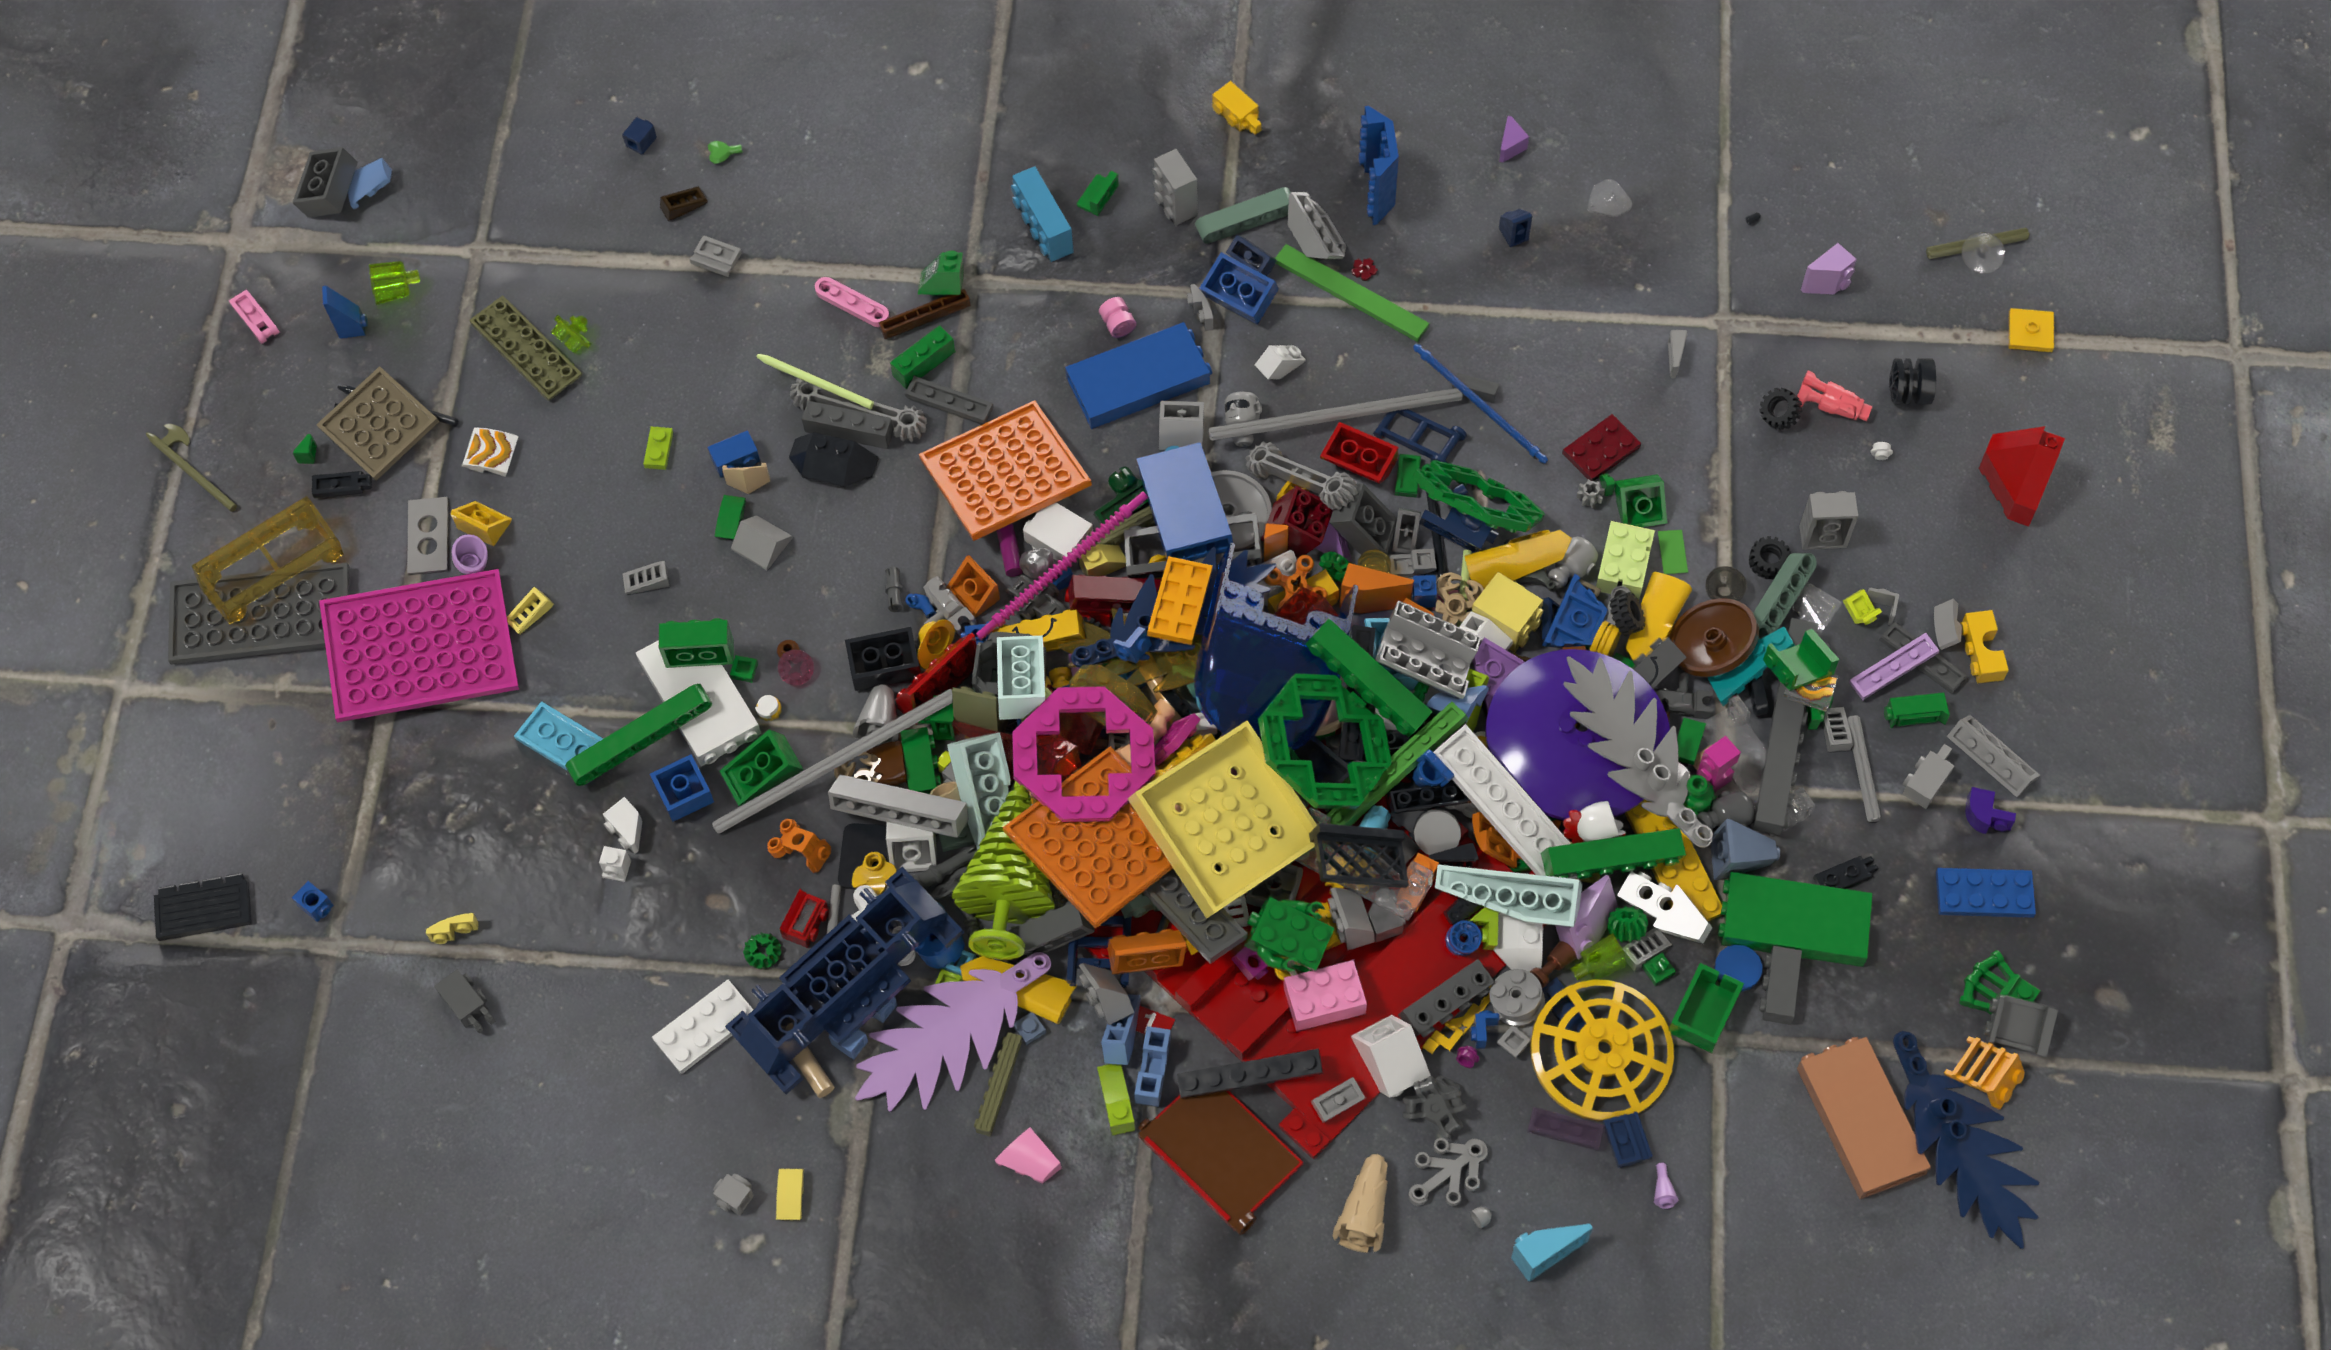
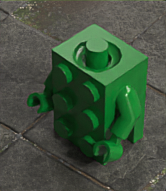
M1269 897L1262 904L1259 913L1252 911L1247 921V924L1252 926V929L1244 946L1257 952V955L1268 967L1287 970L1290 975L1294 976L1297 972L1305 973L1317 970L1335 928L1317 920L1321 919L1322 916L1319 913H1315L1316 910H1325L1320 902H1313L1311 904L1298 900L1278 901Z

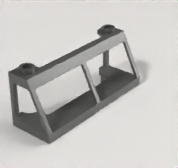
M1246 511L1241 512L1238 516L1226 517L1228 525L1253 523L1255 549L1248 550L1247 566L1251 567L1262 564L1263 557L1257 513L1252 514V512ZM1133 526L1129 530H1124L1126 569L1129 578L1143 579L1148 578L1150 574H1153L1154 578L1163 577L1167 561L1134 565L1131 539L1159 534L1156 526L1146 528ZM1243 551L1216 554V570L1226 569L1231 561ZM1205 557L1194 559L1191 561L1202 563Z

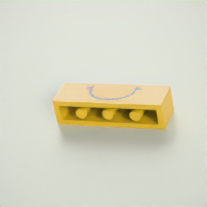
M1077 609L1065 610L1055 615H1044L1034 620H1023L1013 625H1003L992 631V633L1009 632L1033 636L1043 635V647H1046V652L1086 643L1084 619Z

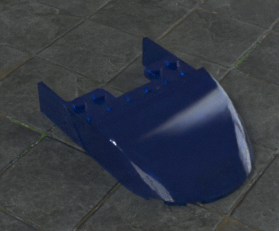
M1231 542L1219 563L1195 670V695L1199 698L1203 715L1210 725L1214 724L1223 733L1222 736L1248 720L1261 740L1258 718L1294 674L1336 675L1339 679L1341 678L1338 673L1331 671L1320 657L1313 655L1305 644L1328 619L1332 620L1349 636L1358 585L1354 584L1343 600L1339 617L1314 610L1308 613L1305 625L1263 612L1264 597L1260 591L1231 581L1228 578L1235 543ZM1300 699L1303 717L1300 720H1284L1288 747L1296 750L1316 735L1323 724L1332 700Z

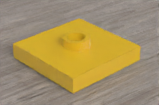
M2010 308L2009 349L2053 352L2054 312Z

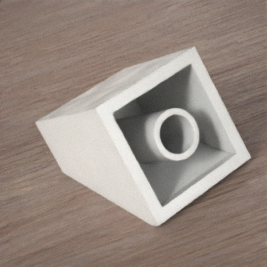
M887 822L886 842L889 863H892L897 871L902 866L907 872L926 871L930 865L935 864L937 866L936 833Z
M1390 1015L1351 1036L1379 1091L1386 1096H1399L1404 1092L1403 1090L1414 1086V1082L1420 1081L1422 1083L1424 1079L1431 1076L1412 1026L1403 1020Z

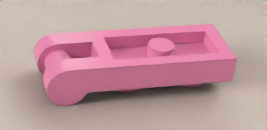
M247 289L229 300L230 305L261 344L265 343L268 337L276 336L280 333ZM266 325L268 328L261 332L260 328Z

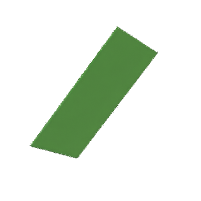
M1682 530L1658 531L1664 574L1688 573Z

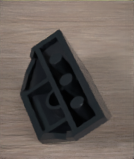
M815 432L796 438L789 455L790 461L802 478L842 487L857 483L865 478H872L878 462V456L855 441Z

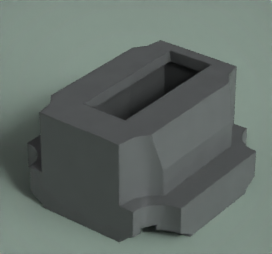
M994 632L990 633L987 641L983 643L978 642L972 676V685L976 693L982 694L983 691L995 694L998 698V683L991 682L993 670L998 671L997 637L1033 635ZM1043 647L1044 680L1046 683L1048 667L1046 661V647Z

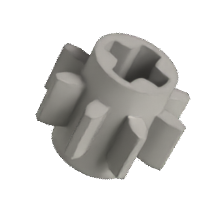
M1588 479L1584 485L1579 484L1576 498L1581 499L1582 506L1586 505L1593 508L1596 503H1602L1605 489L1600 488L1599 481L1594 482Z

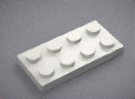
M726 980L652 1036V1038L679 1073L683 1074L732 1036L725 1026L742 1010L748 1015L753 1009L733 984Z

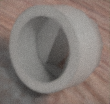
M1481 1206L1471 1211L1472 1219L1480 1229L1491 1221V1212L1488 1208Z

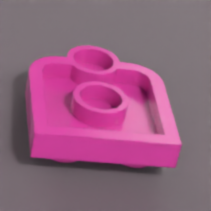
M1195 713L1173 722L1165 736L1161 737L1154 746L1156 765L1161 764L1180 747L1186 738H1190L1196 732V725L1201 719Z

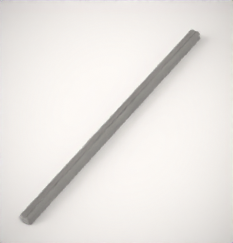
M1457 388L1212 427L1209 428L1208 434L1210 440L1213 441L1462 400L1463 394Z
M948 689L713 821L712 825L715 831L721 833L948 706L953 703L952 689Z

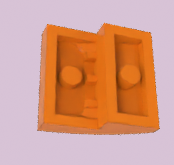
M1481 812L1472 814L1473 830L1481 850L1511 868H1516V851Z

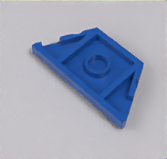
M1577 574L1573 575L1542 645L1545 647L1585 646L1586 649H1590L1594 637L1605 618L1608 609L1601 601L1596 599L1595 594L1590 588L1587 590L1580 583V577Z

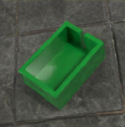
M1700 963L1671 1022L1669 1031L1672 1035L1712 1053L1744 983L1724 974L1720 986L1715 983L1720 972Z

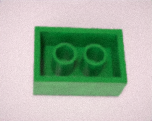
M715 618L711 621L690 620L688 622L668 621L666 623H659L658 648L666 668L734 664V639L728 620Z

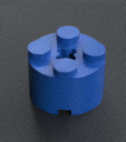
M931 933L914 950L926 965L940 969L946 967L952 961L955 963L961 957L965 943L961 936L950 947L946 948Z

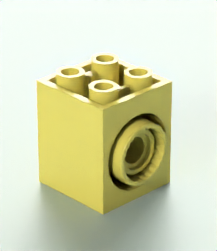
M1497 572L1473 603L1472 612L1490 619L1513 640L1509 650L1515 653L1519 647L1523 648L1530 632L1532 630L1535 632L1542 622L1540 617L1544 611L1542 609L1543 599Z

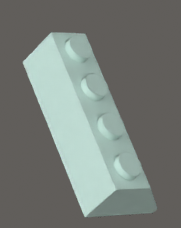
M1043 635L997 637L999 720L1023 719L1045 701Z

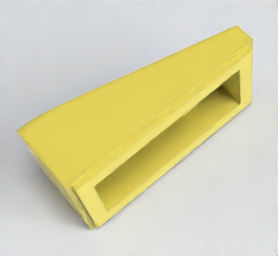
M533 587L507 616L508 624L518 634H521L549 611L554 603L540 590ZM531 605L535 608L533 611L529 609ZM524 611L528 614L526 618L522 615ZM517 617L522 621L520 625L514 620Z

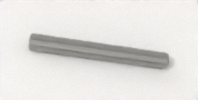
M1857 715L1849 716L1847 721L1852 736V749L1868 822H1877L1881 816L1861 720Z

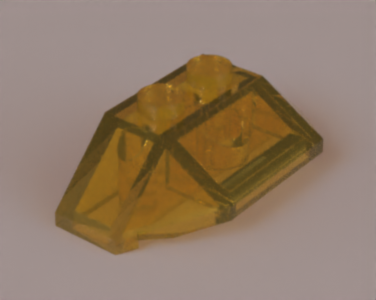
M1082 665L1069 681L1070 687H1106L1147 724L1158 713L1157 709L1138 687L1102 665ZM1083 712L1106 726L1105 712Z

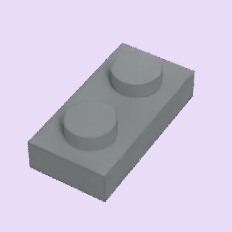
M1354 1077L1315 1098L1311 1103L1322 1122H1325L1365 1099V1096Z

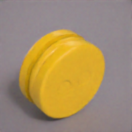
M1603 621L1594 637L1590 651L1612 657L1621 636L1619 628L1608 621Z

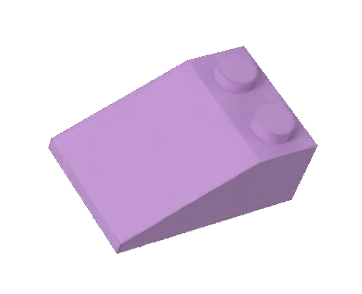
M1607 874L1581 893L1580 908L1574 927L1555 925L1559 940L1566 942L1574 949L1578 960L1598 945L1608 927L1607 923L1610 912H1614L1618 908L1611 880Z

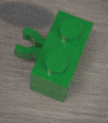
M953 703L918 722V724H931L934 739L957 741L958 731L954 727Z

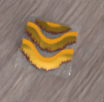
M1834 674L1792 691L1785 688L1782 698L1827 712L1839 675Z

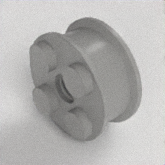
M1522 969L1509 970L1499 975L1490 988V1000L1494 1012L1499 1013V1019L1510 1026H1525L1534 1022L1545 1006L1544 993L1537 977L1529 971Z

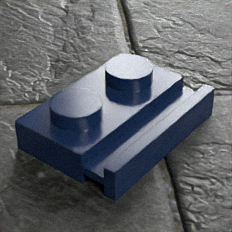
M1637 1111L1632 1114H1624L1603 1120V1126L1618 1168L1639 1163L1646 1159H1652V1153Z

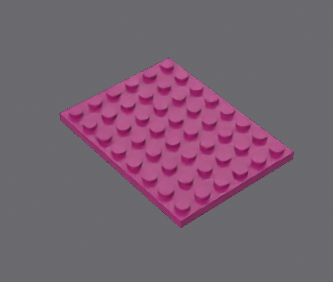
M499 569L319 600L337 723L519 690Z

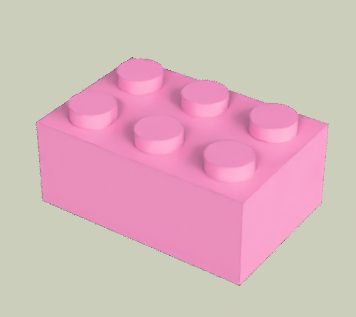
M1353 960L1284 978V990L1296 1031L1366 1014L1367 1003Z

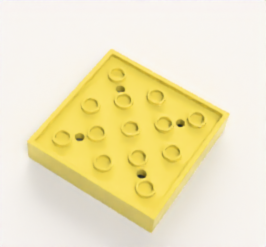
M1248 720L1139 789L1128 798L1134 810L1206 918L1315 847V843L1310 842L1309 833L1317 826L1316 822L1294 789L1266 764L1262 741ZM1231 769L1237 771L1236 776L1231 773ZM1175 805L1181 807V812L1175 810ZM1270 828H1274L1276 830V835H1273L1270 832ZM1215 864L1220 866V872L1215 870Z

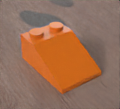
M1349 563L1341 585L1340 608L1350 613L1356 612L1360 614L1394 609L1398 600L1401 602L1406 598L1412 600L1414 580Z

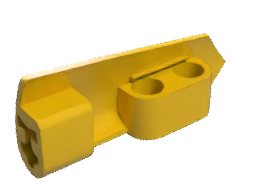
M1543 530L1514 538L1505 545L1465 555L1470 579L1480 583L1484 589L1497 572L1512 581L1563 560L1572 538L1561 530L1554 532Z
M1652 573L1641 603V610H1643V617H1645V627L1641 631L1630 634L1625 647L1633 661L1642 653L1646 655L1651 650L1649 646L1659 637L1661 639L1669 637L1673 624L1692 591V587L1688 583L1667 574Z
M981 956L961 965L960 969L963 981H981L969 975V971L987 969L998 971L1002 974L1015 965ZM1016 973V976L1018 978L1024 977V974ZM1044 974L1016 992L1017 1006L1059 1024L1071 1003V995L1076 989L1077 984L1076 986H1070L1066 980Z

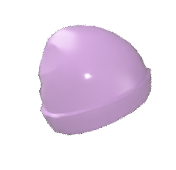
M468 534L463 535L453 544L451 551L452 561L461 573H478L485 568L488 551L485 543L479 537Z

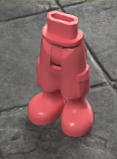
M1807 371L1797 395L1802 403L1800 407L1806 402H1815L1819 404L1818 408L1821 411L1846 418H1854V420L1859 418L1867 421L1873 407L1865 404L1864 399H1860L1855 393L1845 390L1842 386L1831 381L1827 384L1822 382L1811 371ZM1812 389H1816V390H1818V391L1823 392V395L1820 394V393H1818V392H1816V391H1814V390H1812Z

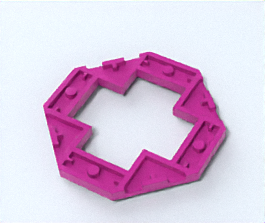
M1106 687L1057 688L1012 733L1014 780L1028 789L1033 797L1054 812L1055 816L1062 822L1110 821L1129 802L1128 798L1155 776L1153 728ZM1105 712L1106 733L1130 734L1131 773H1108L1109 796L1062 797L1061 775L1037 774L1036 735L1059 734V713Z

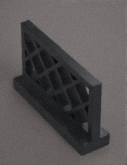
M1319 823L1309 833L1310 842L1315 843L1320 882L1406 888L1409 885L1402 842L1405 840L1404 830ZM1322 844H1328L1335 852L1330 856L1323 849ZM1344 845L1350 846L1356 854L1351 857L1342 847ZM1370 847L1378 855L1372 859L1363 849ZM1386 849L1395 850L1397 858L1395 861L1384 852ZM1336 853L1348 862L1344 867L1333 859ZM1358 855L1369 864L1365 869L1354 860ZM1379 857L1390 865L1386 871L1375 862ZM1327 863L1338 871L1337 875L1327 874ZM1349 864L1360 874L1358 877L1351 876L1345 870ZM1370 866L1381 875L1380 878H1373L1367 872ZM1391 868L1399 874L1400 880H1395L1388 874Z

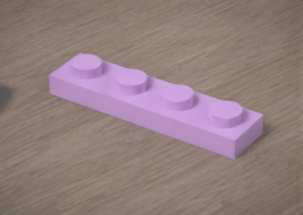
M1924 633L1850 679L1849 683L1863 701L1937 655L1939 649L1927 633Z

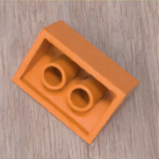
M1165 929L1153 934L1141 932L1136 936L1129 937L1118 935L1109 939L1108 943L1112 975L1182 966L1186 951V942L1181 932L1171 929Z

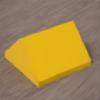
M477 501L455 508L450 513L457 529L469 535H475L493 547L512 520V518Z

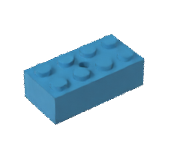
M1034 166L1013 175V185H1011L1014 197H1012L1013 203L1017 209L1020 208L1022 211L1021 216L1024 223L1030 225V231L1034 240L1038 239L1043 256L1047 255L1050 262L1074 253L1072 229L1036 167Z

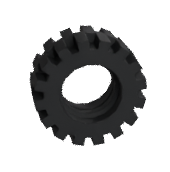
M1774 388V392L1768 391L1769 395L1763 396L1764 402H1760L1762 408L1759 410L1762 414V419L1776 429L1784 430V427L1787 429L1791 428L1790 424L1795 425L1797 423L1795 420L1801 417L1799 415V412L1803 410L1800 407L1802 405L1801 401L1793 392L1785 388ZM1787 401L1788 409L1786 413L1776 417L1774 415V408L1777 403Z
M1767 536L1766 539L1762 537L1759 542L1756 541L1752 546L1749 555V566L1753 567L1752 571L1754 573L1758 572L1757 576L1761 577L1764 575L1765 579H1769V576L1774 579L1791 554L1789 546H1784L1785 542L1783 540L1778 541V537L1771 539V536ZM1765 552L1773 553L1778 557L1779 561L1767 563L1761 558V554Z
M1627 592L1610 600L1612 619L1622 635L1627 636L1644 629V612L1641 610L1642 606L1638 603L1637 597L1635 598L1633 593Z

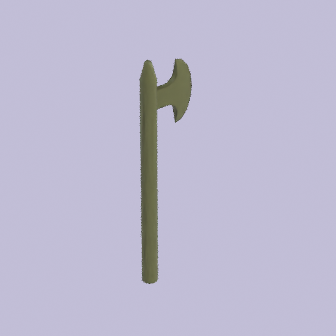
M174 424L163 425L169 432L162 439L149 432L146 433L149 441L228 510L231 512L236 510L237 505L170 448L176 442H182L188 446L190 438L184 429Z

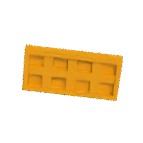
M1168 556L1147 630V636L1192 645L1213 565Z

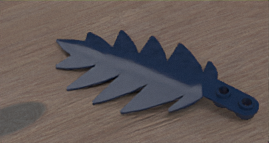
M1212 547L1202 562L1203 564L1213 565L1195 635L1224 634L1223 629L1205 617L1225 618L1253 615L1254 611L1232 601L1252 598L1270 592V587L1259 585L1258 583L1276 568V563L1247 567L1248 550H1244L1231 561L1217 580L1216 548ZM1153 574L1149 575L1138 592L1127 615L1125 625L1123 609L1119 608L1112 622L1110 639H1100L1095 644L1077 647L1071 655V661L1075 666L1086 668L1116 658L1118 656L1113 645L1115 640L1126 642L1138 627L1144 628L1146 631L1148 630L1157 598ZM1149 636L1152 645L1147 652L1193 650L1195 646L1193 644L1188 645ZM1144 654L1140 660H1149L1150 656Z
M1898 1032L1893 1038V1045L1909 1081L1904 1095L1905 1110H1909L1915 1103V1138L1918 1154H1923L1938 1139L1935 1167L1936 1184L1941 1185L1957 1169V1200L1960 1216L1962 1218L1966 1216L1977 1197L1982 1221L1991 1239L1994 1238L1999 1227L2014 1244L2023 1249V1236L2018 1218L2038 1219V1215L2023 1200L2001 1185L2036 1186L2039 1185V1181L2008 1164L1987 1156L2021 1151L2023 1147L1986 1130L1968 1126L2003 1120L2004 1116L1984 1104L1957 1092L1947 1090L1948 1088H1962L1964 1083L1943 1075H1929L1926 1060L1921 1056L1917 1047L1916 1037L1910 1032Z

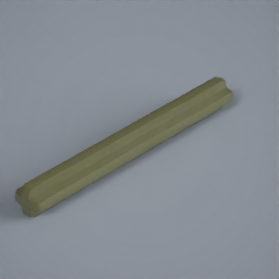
M2025 227L1929 246L1926 249V255L1928 259H1934L2028 240L2029 232Z

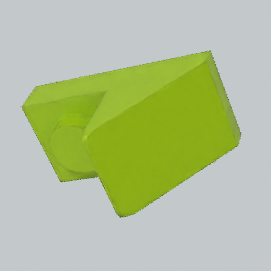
M1484 907L1469 921L1477 926H1483L1480 930L1483 950H1493L1498 946V911Z

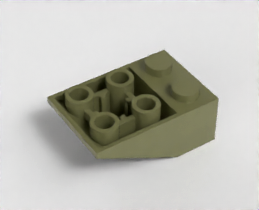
M963 686L960 689L953 688L954 727L958 733L978 737L1000 732L1003 741L1009 719L999 720V704L996 695L987 691H983L982 694L976 693L973 689Z

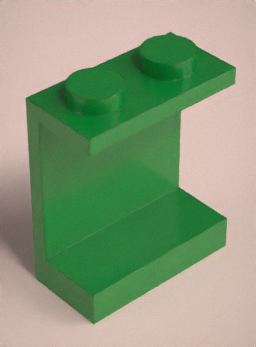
M1813 629L1805 631L1801 644L1778 651L1772 643L1768 644L1763 661L1778 677L1779 681L1789 691L1834 675L1839 658Z

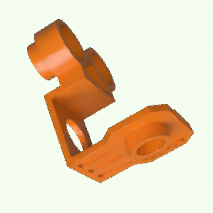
M783 820L780 824L782 837H774L768 841L767 849L774 858H781L786 853L791 854L793 850L801 852L806 858V866L811 872H819L831 854V846L825 839L819 840L814 833L801 829L795 820ZM804 835V840L802 841V843L798 844Z

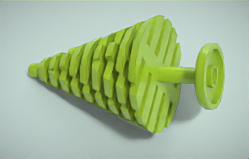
M1016 781L1014 782V790L1007 794L1005 802L999 809V815L994 817L992 825H990L985 837L979 844L980 848L975 852L965 873L962 874L959 883L952 893V899H955L954 903L958 908L962 907V911L968 914L976 913L975 917L986 921L993 920L992 929L975 931L969 937V948L981 956L999 960L1019 958L1025 951V943L1021 937L1006 931L1007 923L1024 924L1028 919L1045 915L1048 910L1055 907L1049 879L1003 831V826L1032 805L1031 797L1026 792L1027 789Z

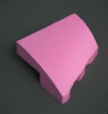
M1028 1128L995 1159L997 1165H1003L1015 1170L1018 1174L1030 1176L1033 1180L1042 1184L1061 1169V1163L1031 1128Z

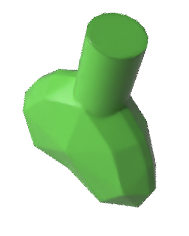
M713 141L708 145V150L711 152L709 158L714 164L725 161L730 154L743 153L741 145L728 146L721 141Z

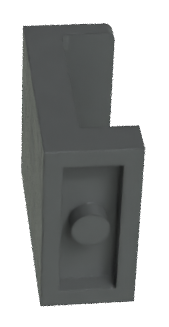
M1997 993L1996 998H1992L1989 1012H1992L1990 1022L1986 1021L1983 1035L1986 1036V1040L1990 1043L1995 1042L2047 1057L2058 1009Z

